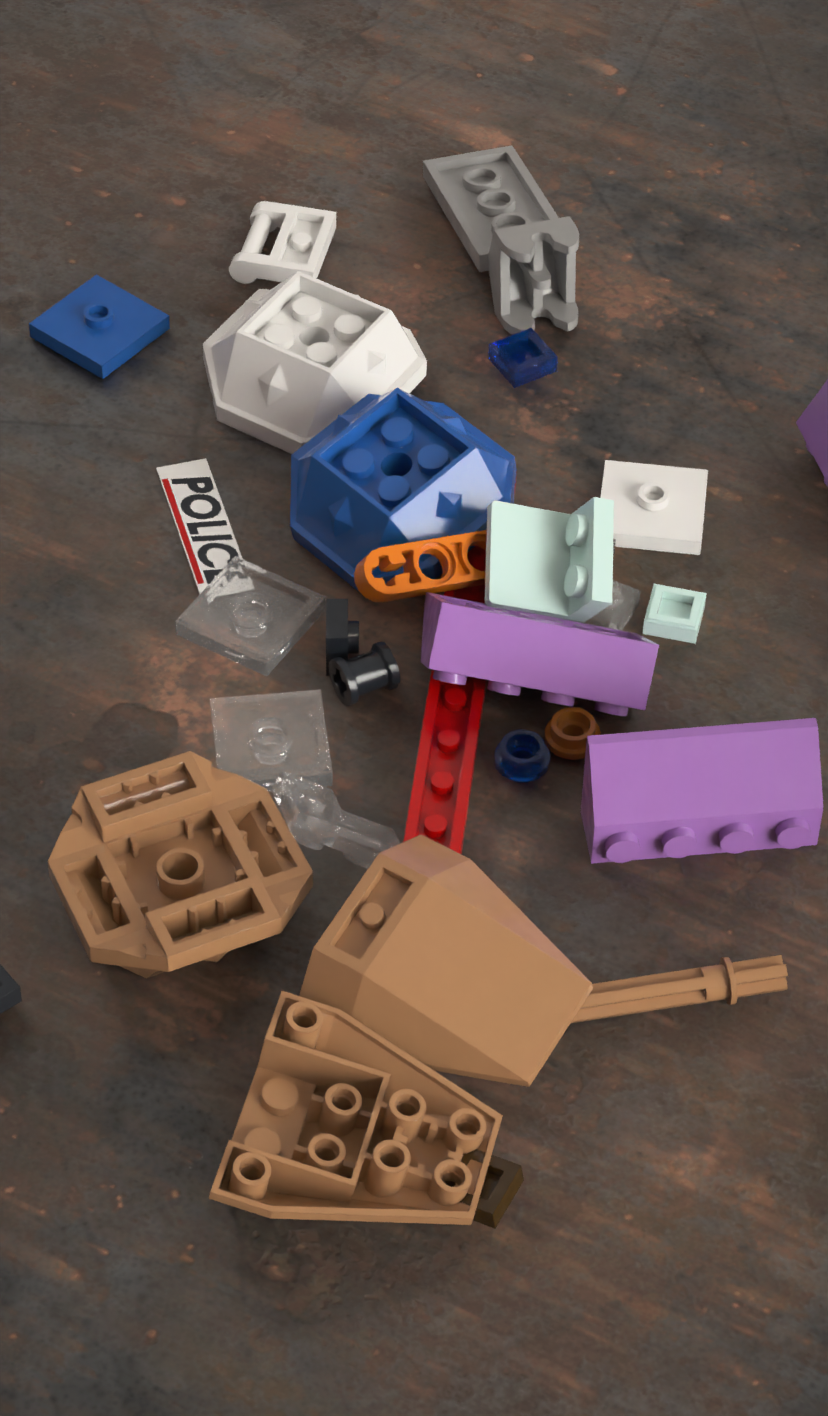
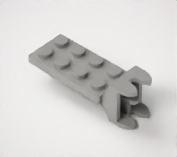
M511 145L424 160L423 178L478 271H489L494 311L503 328L516 337L530 339L535 330L534 318L546 317L558 328L565 331L573 330L578 324L575 282L579 231L570 216L561 218L557 216L514 147Z

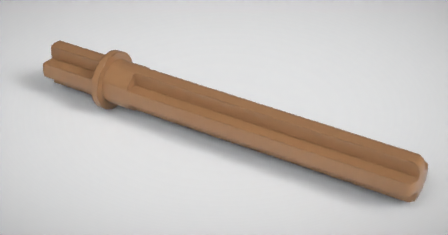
M782 955L731 962L729 957H722L717 965L593 983L592 991L571 1023L726 1000L728 1005H733L737 1003L738 997L787 990L786 964H783Z

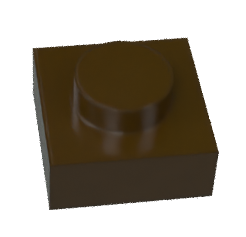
M475 1149L472 1152L465 1153L462 1156L461 1162L466 1166L471 1159L483 1163L485 1152ZM491 1155L473 1221L496 1229L524 1181L521 1165ZM444 1181L448 1186L454 1187L456 1185L453 1181ZM467 1193L460 1202L470 1206L473 1195Z

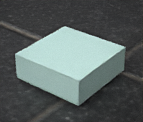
M654 584L644 619L643 634L696 644L707 593Z

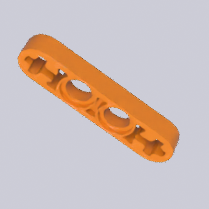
M487 530L380 547L372 550L356 566L354 579L358 591L365 598L373 602H388L426 595V592L440 593L485 585V571H479L470 564L467 558V551L469 546H478L486 551ZM421 554H430L440 561L443 572L441 579H430L422 573L419 567ZM403 565L404 573L394 576L386 584L383 578H374L372 571L377 566H379L381 572H390L399 569Z

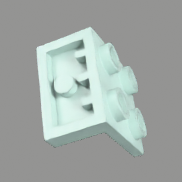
M593 497L572 514L501 501H493L488 505L485 604L494 608L534 613L583 623L611 605L614 500Z

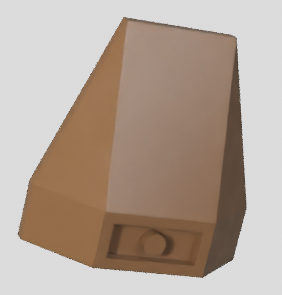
M418 835L386 849L376 856L314 946L299 996L341 1009L434 1071L530 1087L589 996L593 986L582 972L470 858L423 835Z
M281 991L264 1039L254 1078L232 1140H229L209 1199L270 1219L471 1225L503 1115L341 1009ZM475 1149L485 1152L483 1163L471 1159L466 1166L461 1162L462 1156L465 1153L472 1152ZM444 1181H453L456 1185L451 1187L446 1185ZM467 1193L473 1195L470 1206L460 1202Z

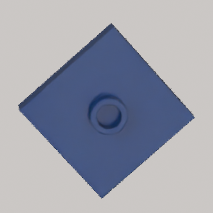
M97 274L29 323L31 338L102 379L170 329L169 315Z

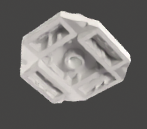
M299 271L271 290L258 289L203 343V359L213 396L217 421L291 454L367 394L384 395L396 388L410 393L424 379L427 370V360L410 329L401 326L392 310Z

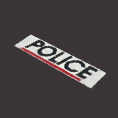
M207 459L157 467L156 469L202 602L207 603L255 593Z

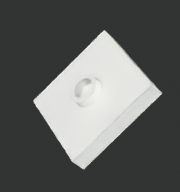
M605 460L601 498L614 500L613 547L700 555L708 470Z

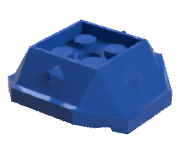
M399 388L384 395L367 394L345 413L338 415L336 420L291 455L290 528L293 539L358 591L354 579L356 566L372 550L380 547L487 530L488 505L493 501L514 504V487L517 471L515 457L444 403L424 401ZM469 546L467 553L475 546ZM430 554L420 555L419 567L426 577L436 579L443 573L441 563L435 556ZM403 565L399 569L390 572H381L379 566L372 571L374 578H383L385 584L394 576L404 573Z

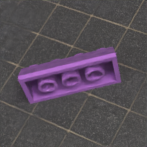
M426 592L421 663L428 669L434 670L433 679L458 685H466L467 676L489 680L487 689L516 696L520 695L521 687L542 690L541 700L566 706H573L575 697L596 701L594 710L618 716H627L629 707L640 710L646 709L659 645L633 632L534 613L494 608L481 602Z
M816 718L587 736L581 816L591 864L605 862L625 863L631 860L666 857L683 858L690 855L726 852L735 854L750 850L775 848L795 849L801 846L817 845L823 813L819 733Z

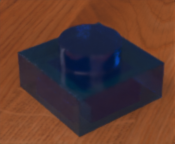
M532 328L489 344L488 359L514 388L557 372L558 356Z

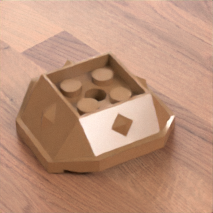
M191 751L81 786L71 808L72 814L63 827L48 859L49 877L90 961L93 963L117 965L144 978L170 972L202 960L218 962L228 951L282 933L313 887V870L267 788L238 774L212 767V761Z

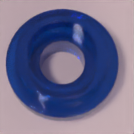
M525 729L514 730L507 733L497 745L494 752V764L497 771L505 778L516 782H530L541 778L548 771L550 751L539 734Z

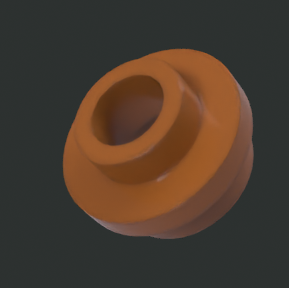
M568 707L556 712L547 723L544 739L548 749L555 755L565 759L577 760L585 758L587 736L601 735V732L594 717L588 711L577 707Z

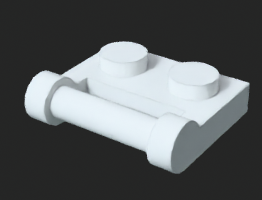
M269 201L258 202L250 215L251 228L242 250L231 261L229 267L231 277L243 284H249L256 278L283 282L299 271L317 279L336 229V212ZM279 227L280 231L270 256L261 254L269 232Z

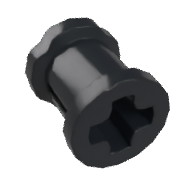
M382 641L374 643L369 652L348 660L337 657L329 662V674L337 696L346 706L356 704L361 695L382 687L392 690L397 688L400 683V672L397 662L390 648Z

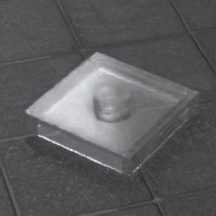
M235 556L175 621L176 635L262 675L268 676L326 610V596Z
M321 689L210 698L216 767L218 769L238 774L267 788L268 791L333 786V772Z

